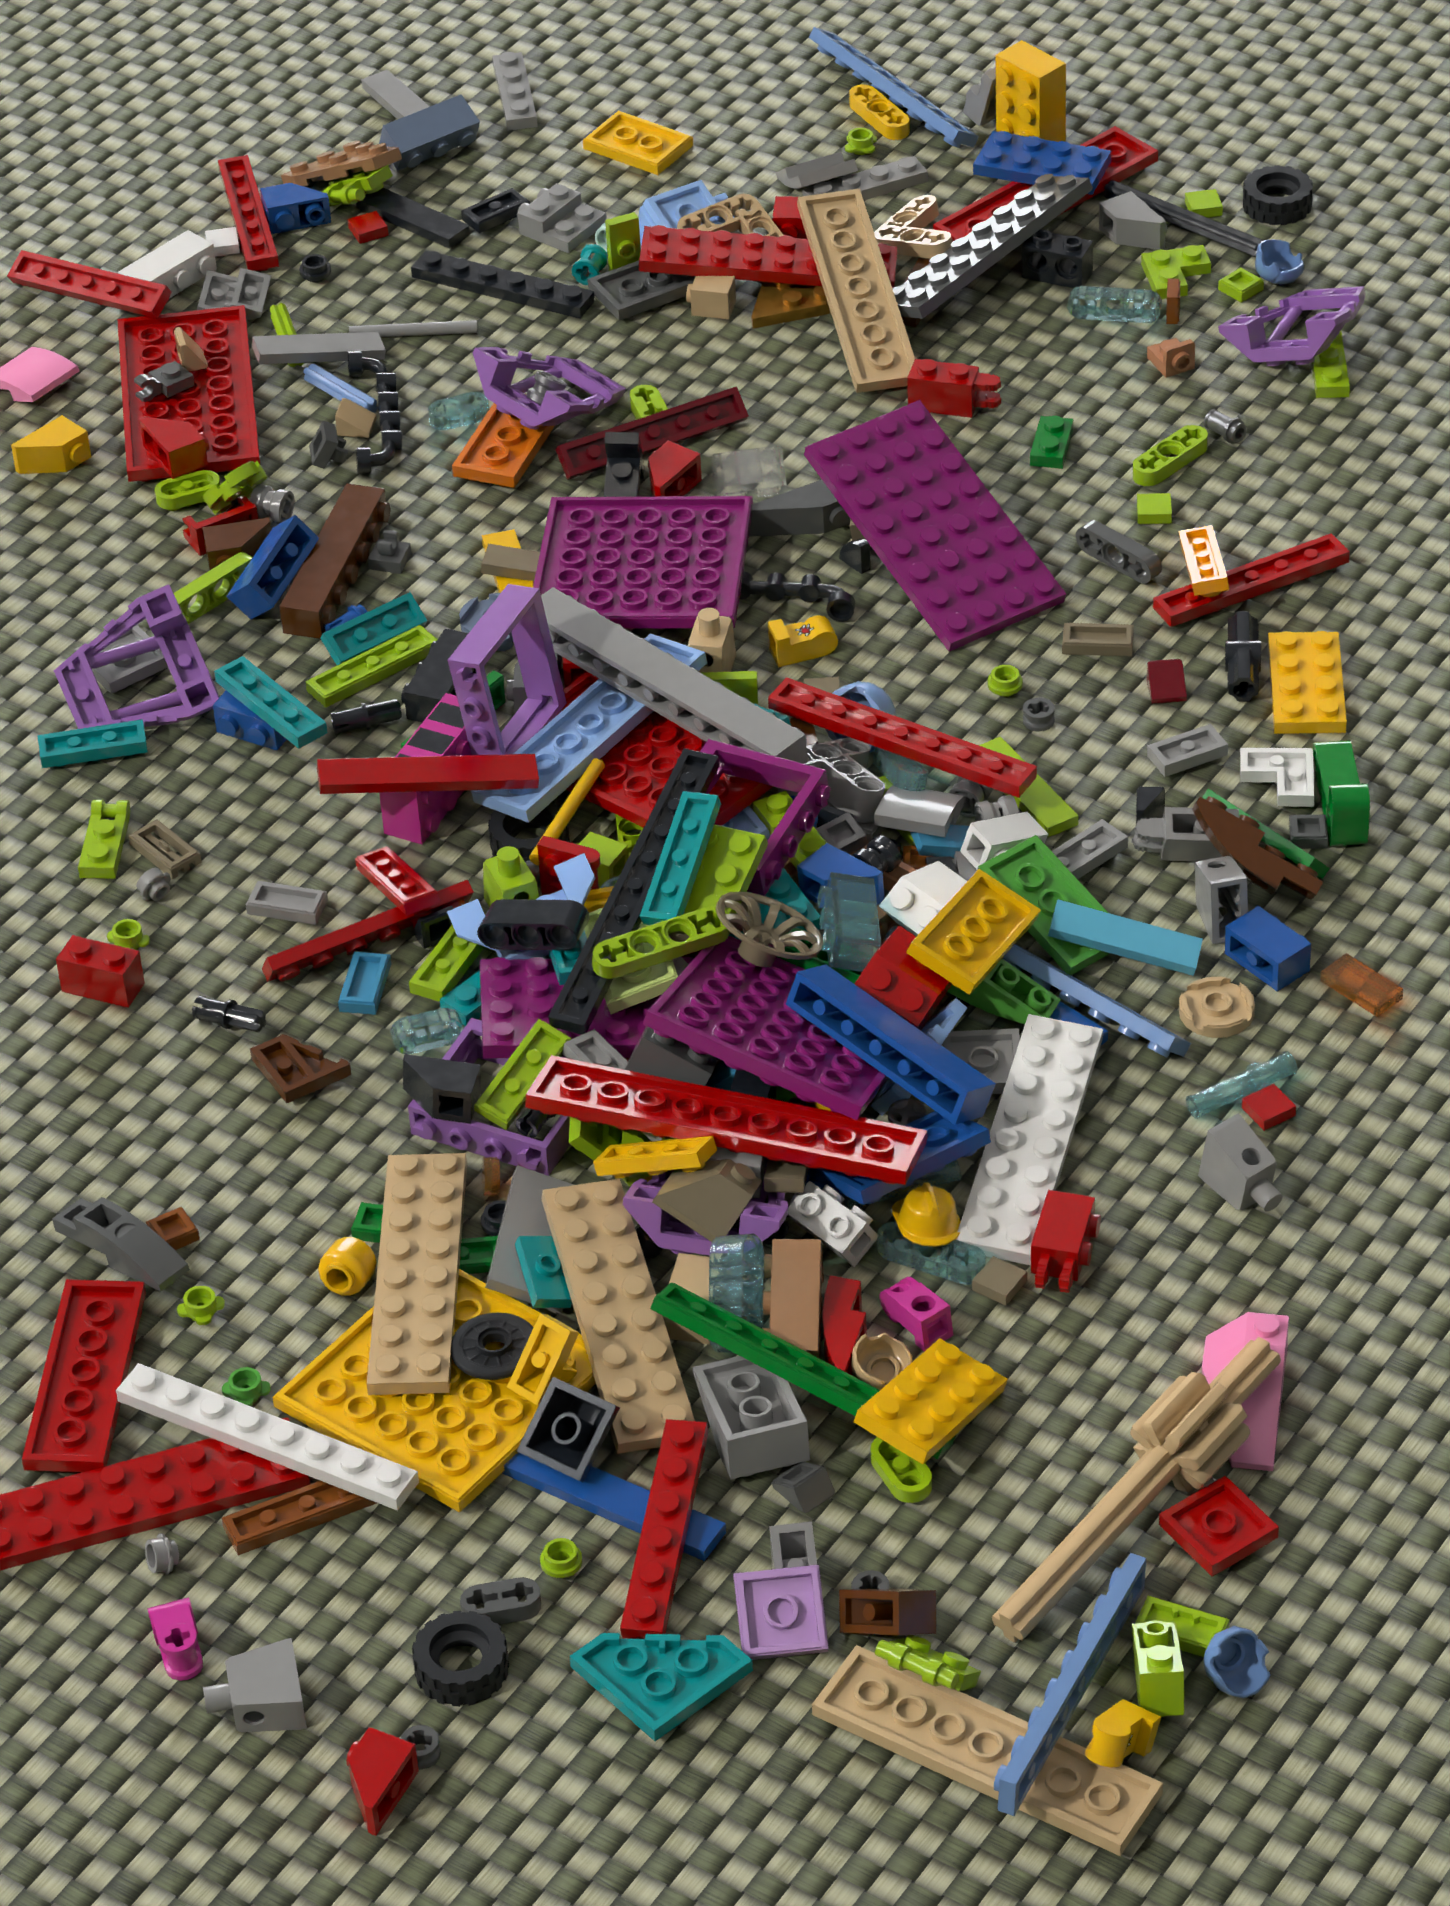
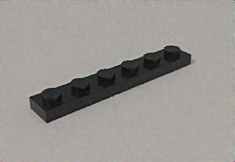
M425 250L411 266L413 278L579 319L595 302L594 291L555 282L546 278L542 279L526 275L522 272L505 270L464 258H456L440 254L436 251Z

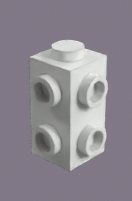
M1028 812L972 822L967 830L960 852L978 870L979 865L1034 835H1037L1045 844L1048 833Z
M809 1181L805 1186L804 1192L795 1193L788 1207V1216L799 1227L814 1238L821 1239L822 1244L855 1267L879 1237L869 1226L873 1219L855 1205L851 1210L843 1206L841 1203L844 1198L830 1186L825 1185L823 1189H820Z

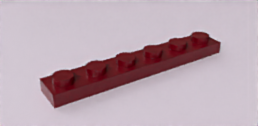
M736 386L559 445L555 450L567 480L606 467L605 432H639L642 454H646L659 449L667 441L679 443L745 421L749 415Z

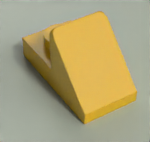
M539 1314L507 1388L539 1406L553 1377L568 1383L576 1376L578 1371L567 1365L566 1361L579 1332L550 1315Z

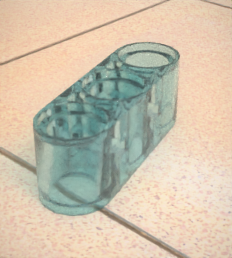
M754 1233L718 1236L713 1239L710 1246L709 1301L762 1329L764 1250L762 1242ZM710 1341L714 1351L718 1353L731 1352Z

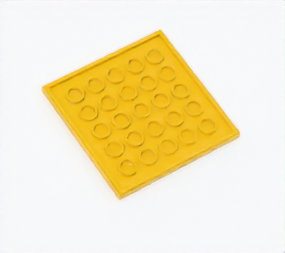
M459 1269L454 1334L468 1320L479 1315L497 1312L519 1316L534 1327L539 1314L542 1313L509 1295L485 1288V1282ZM373 1306L272 1397L274 1407L323 1435L418 1471L419 1483L415 1488L460 1513L504 1471V1465L518 1453L516 1450L538 1405L507 1388L511 1377L498 1380L475 1378L461 1371L453 1360L450 1393L368 1395L367 1374ZM578 1334L566 1361L567 1365L578 1372L568 1384L588 1392L596 1384L582 1335ZM490 1342L485 1348L488 1350H499L505 1344Z

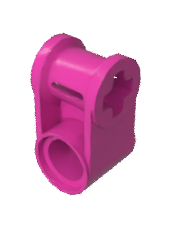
M189 1597L147 1608L156 1645H159L168 1676L174 1680L183 1681L198 1675L203 1668V1658L197 1640L198 1630Z

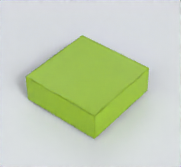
M1216 189L1185 193V204L1189 211L1207 218L1223 215V205Z
M1239 268L1218 281V290L1242 303L1264 290V280L1243 268Z
M1171 493L1137 494L1138 524L1172 523Z

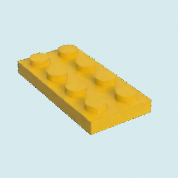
M1284 631L1268 633L1274 734L1346 733L1347 720L1339 632Z
M978 869L917 935L906 953L951 982L955 987L970 995L1036 921L1041 909L981 869Z
M939 1338L857 1410L854 1423L919 1463L924 1464L1004 1391L1008 1379L994 1371L990 1366L982 1364L962 1352L955 1345Z

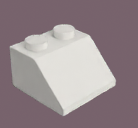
M937 861L902 876L879 907L897 924L903 926L917 937L964 886L967 880L940 861Z

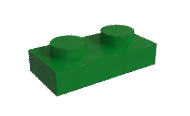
M1040 416L1030 452V466L1063 469L1073 433L1074 419L1062 418L1060 416Z

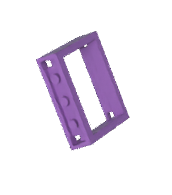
M508 584L448 659L472 755L514 754L555 718L566 704L540 589ZM512 633L527 699L500 733L484 666L507 636ZM471 668H475L477 674L472 673Z
M471 1018L442 1059L474 1064L477 1058L505 1065L509 1058H483V1045L480 1038L482 1036V1021ZM414 1099L408 1105L411 1134L423 1139L446 1144L459 1150L482 1155L492 1160H498L514 1166L519 1165L548 1176L570 1146V1117L560 1115L545 1139L540 1141L474 1120L469 1124L434 1119Z

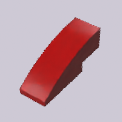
M830 1275L824 1294L822 1313L825 1362L853 1376L851 1371L852 1351L859 1338L867 1334L866 1312H861V1281Z

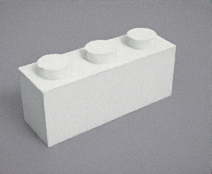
M187 230L118 271V274L166 285L172 291L169 297L171 298L206 277L207 270H217L214 245Z

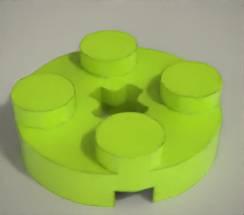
M250 461L224 476L225 481L221 483L219 488L216 484L211 486L202 498L213 513L219 515L226 511L232 505L231 502L242 495H245L247 498L251 497L254 488L264 482L268 476L258 461L255 463Z

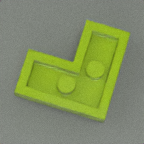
M1188 245L1184 248L1160 249L1141 254V265L1156 300L1167 299L1168 279H1179L1181 281V297L1188 296V284L1185 277L1211 273V261L1204 245Z

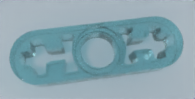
M1078 286L1069 294L1067 309L1073 317L1078 319L1152 323L1160 316L1162 299L1158 293L1152 290ZM1079 299L1085 300V304L1087 305H1080ZM1112 299L1119 300L1123 307L1114 310L1109 308L1106 302ZM1096 300H1101L1100 307H1096ZM1130 302H1133V309H1129ZM1143 303L1149 304L1151 310L1144 309Z
M875 747L872 763L894 786L909 791L925 790L928 770L920 762Z
M888 1222L877 1231V1250L882 1258L947 1280L971 1285L974 1277L986 1265L985 1253L980 1248L958 1240L937 1247L922 1246L912 1243L903 1237L896 1222ZM926 1249H937L941 1254L930 1258L923 1256L921 1252Z

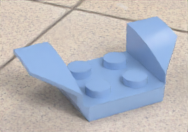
M702 180L647 198L640 207L638 215L640 244L642 245L644 226L662 225L667 228H677L681 217L728 199L726 193H722L712 197ZM713 216L709 218L710 221L715 224H723L726 222L720 216Z
M583 853L553 866L563 889L550 895H543L536 900H573L584 905L595 876ZM478 899L447 911L457 937L492 949L485 946L477 935V930L485 917ZM492 949L497 952L498 957L508 960L530 959L533 957L542 958L550 954L549 950Z

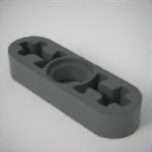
M1096 520L1089 521L1076 531V541L1086 554L1140 583H1148L1162 571L1161 561L1152 550ZM1115 547L1121 552L1122 557L1117 553Z

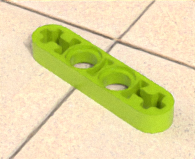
M240 552L174 592L188 624L228 600L226 596L253 558L246 552ZM223 579L219 589L214 592L216 584ZM197 595L194 604L188 608L191 599Z
M716 906L704 907L598 943L593 950L592 968L602 978H618L722 943L728 938L730 931L718 918ZM681 931L686 933L689 938L678 942L672 940L669 934ZM639 943H649L655 949L650 953H640L634 946Z

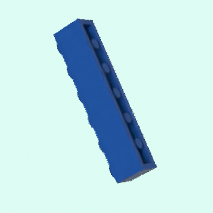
M825 964L797 972L786 1001L788 1007L954 1125L983 1117L996 1083Z

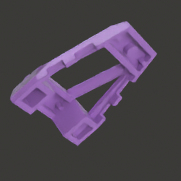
M1364 286L1305 290L1279 300L1280 307L1268 311L1267 306H1262L1255 309L1256 316L1246 317V314H1241L1218 326L1219 333L1252 362H1266L1267 366H1278L1286 363V361L1295 360L1296 365L1309 364L1315 361V356L1327 350L1343 326L1355 318L1364 303L1365 289ZM1340 308L1339 311L1320 312L1306 320L1308 339L1283 340L1303 310ZM1284 315L1266 340L1263 323Z
M475 347L473 351L485 397L497 405V410L521 419L520 423L523 426L534 430L539 429V426L558 425L581 414L598 412L616 403L624 395L626 389L576 359L547 355L545 361L531 359L532 354L525 351H519L516 357L508 355V351L505 348ZM516 368L543 370V372L557 378L563 377L592 396L582 400L567 390L546 391L542 404H538L524 394L528 392L529 388L534 387L536 382L535 375L512 385L511 382Z
M169 584L135 599L123 615L116 621L112 619L103 627L104 631L88 645L86 643L54 670L78 729L143 719L144 727L172 724L189 720L212 710L213 704L219 699L216 686ZM146 618L154 634L153 637L100 652ZM161 649L177 686V691L110 711L92 669Z
M674 1170L653 1175L652 1179L648 1182L645 1179L635 1181L623 1197V1206L658 1247L670 1249L677 1255L678 1253H696L723 1258L726 1261L741 1258L779 1230L788 1215V1203L784 1200L785 1193L764 1191L763 1180L760 1198L750 1199L740 1215L739 1229L731 1228L718 1247L652 1203Z

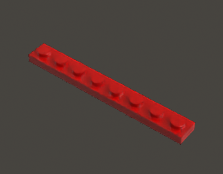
M787 677L768 697L769 709L1018 798L1037 778V766Z

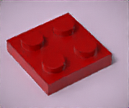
M1226 1476L1221 1477L1159 1513V1526L1211 1577L1276 1540L1279 1535V1526Z

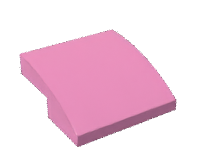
M31 347L0 367V389L9 390L14 401L34 402L78 373L79 368L72 361L55 352Z

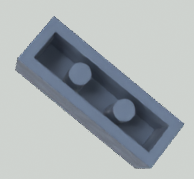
M462 94L383 125L379 144L386 143V146L399 147L402 160L393 163L397 171L406 167H415L431 157H440L458 146L465 147L476 140L480 121Z

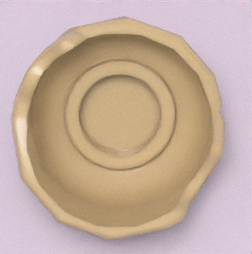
M886 1332L873 1337H868L867 1334H864L853 1348L851 1371L854 1377L881 1390L913 1362V1358L903 1342L890 1337Z

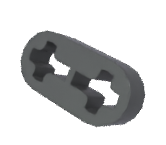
M526 1577L477 1584L467 1588L460 1596L461 1612L474 1611L479 1615H486L491 1618L492 1622L498 1623V1625L528 1620L536 1616L541 1609L540 1588L534 1580ZM525 1596L526 1601L519 1602L517 1597ZM483 1603L485 1608L476 1609L475 1604Z

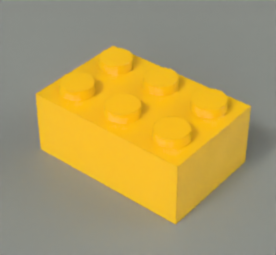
M1023 40L996 54V131H1006L1011 134L1027 137L1036 136L1040 139L1056 142L1066 141V63Z

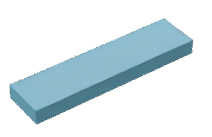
M1059 899L1054 909L1048 934L1049 937L1194 976L1203 940L1202 938Z

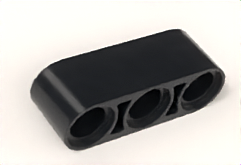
M501 899L491 904L477 930V935L485 946L492 949L570 950L576 946L588 924L590 915L585 906L573 900Z

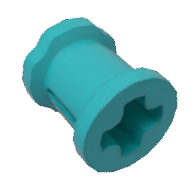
M596 244L586 245L580 254L581 259L576 261L571 269L576 281L583 285H588L589 278L600 275L599 270H602L608 263L607 252Z

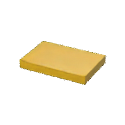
M617 111L583 139V149L656 175L662 173L693 147L692 136L621 111Z

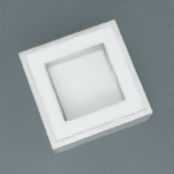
M236 227L205 231L206 240L214 245L215 257L240 253Z

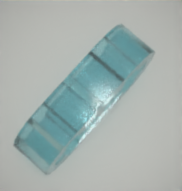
M469 392L437 400L428 407L430 425L437 430H449L480 422L489 411V400L481 392Z
M441 1008L398 1019L392 1025L390 1034L398 1052L414 1054L452 1045L464 1027L456 1010Z

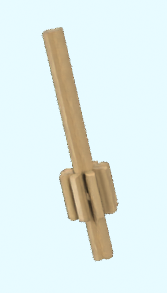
M1257 1337L1255 1341L1250 1340L1210 1384H1208L1206 1377L1201 1373L1191 1372L1187 1377L1179 1376L1134 1423L1130 1434L1134 1440L1138 1441L1133 1448L1139 1460L992 1616L994 1625L1003 1630L1004 1637L1015 1643L1018 1639L1023 1640L1171 1480L1175 1488L1180 1491L1190 1492L1193 1487L1196 1489L1202 1488L1248 1439L1250 1429L1246 1424L1242 1423L1248 1416L1241 1404L1281 1362L1279 1353L1270 1349L1268 1341Z

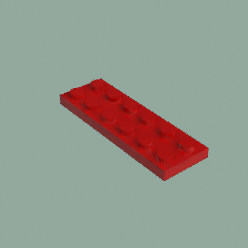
M66 1279L22 1456L24 1470L86 1472L107 1466L121 1402H118L116 1389L128 1375L146 1296L145 1282Z

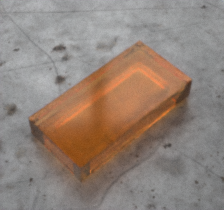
M1347 953L1321 971V982L1376 1017H1379L1403 999V988Z

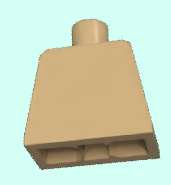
M704 608L698 613L688 641L689 647L705 652L706 660L708 656L713 657V664L710 666L706 664L699 672H731L736 657L732 619L719 616V611L714 608Z

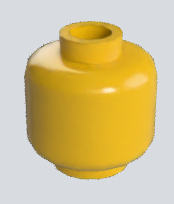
M343 1237L336 1240L320 1259L318 1271L320 1279L329 1290L342 1296H351L360 1292L375 1273L377 1262L371 1247L363 1240L355 1237Z

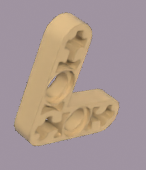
M738 194L681 217L677 224V229L695 228L701 231L713 232L724 230L730 233L739 229L742 234L754 233L753 229L760 227L768 231L769 234L765 236H784L759 201L749 194ZM713 216H720L726 222L723 224H715L712 223L709 218Z
M932 195L914 198L874 232L877 243L897 246V255L929 259L944 253L951 247L953 241L951 234L947 231L924 229L939 215L937 199Z

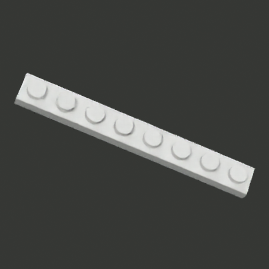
M140 1363L135 1366L116 1389L118 1402L397 1511L419 1483L418 1471Z

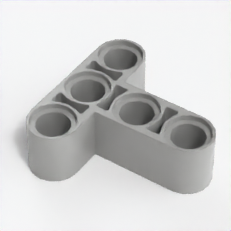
M842 738L808 745V762L805 764L826 770L828 786L831 787L830 797L827 801L836 808L853 814L857 822L874 823V813L883 798L885 784L867 770L870 745L853 738ZM778 788L779 792L786 791L789 796L798 795L797 792Z

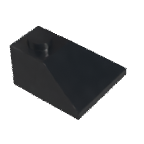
M553 1377L516 1451L584 1483L620 1407Z

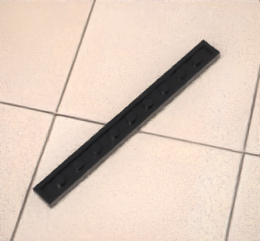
M683 749L548 1016L549 1025L581 1035L587 1033L613 979L602 978L593 971L592 956L594 947L604 940L639 929L642 923L640 913L682 792L706 794L719 768L718 756Z

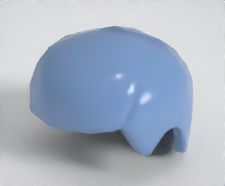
M1271 239L1264 240L1258 244L1255 268L1264 280L1278 285L1294 282L1303 273L1302 254L1298 253L1297 256H1294L1291 253L1289 242Z
M1233 1626L1213 1636L1204 1654V1669L1211 1682L1219 1690L1228 1695L1244 1699L1258 1694L1268 1682L1270 1672L1265 1666V1656L1269 1653V1650L1252 1630Z

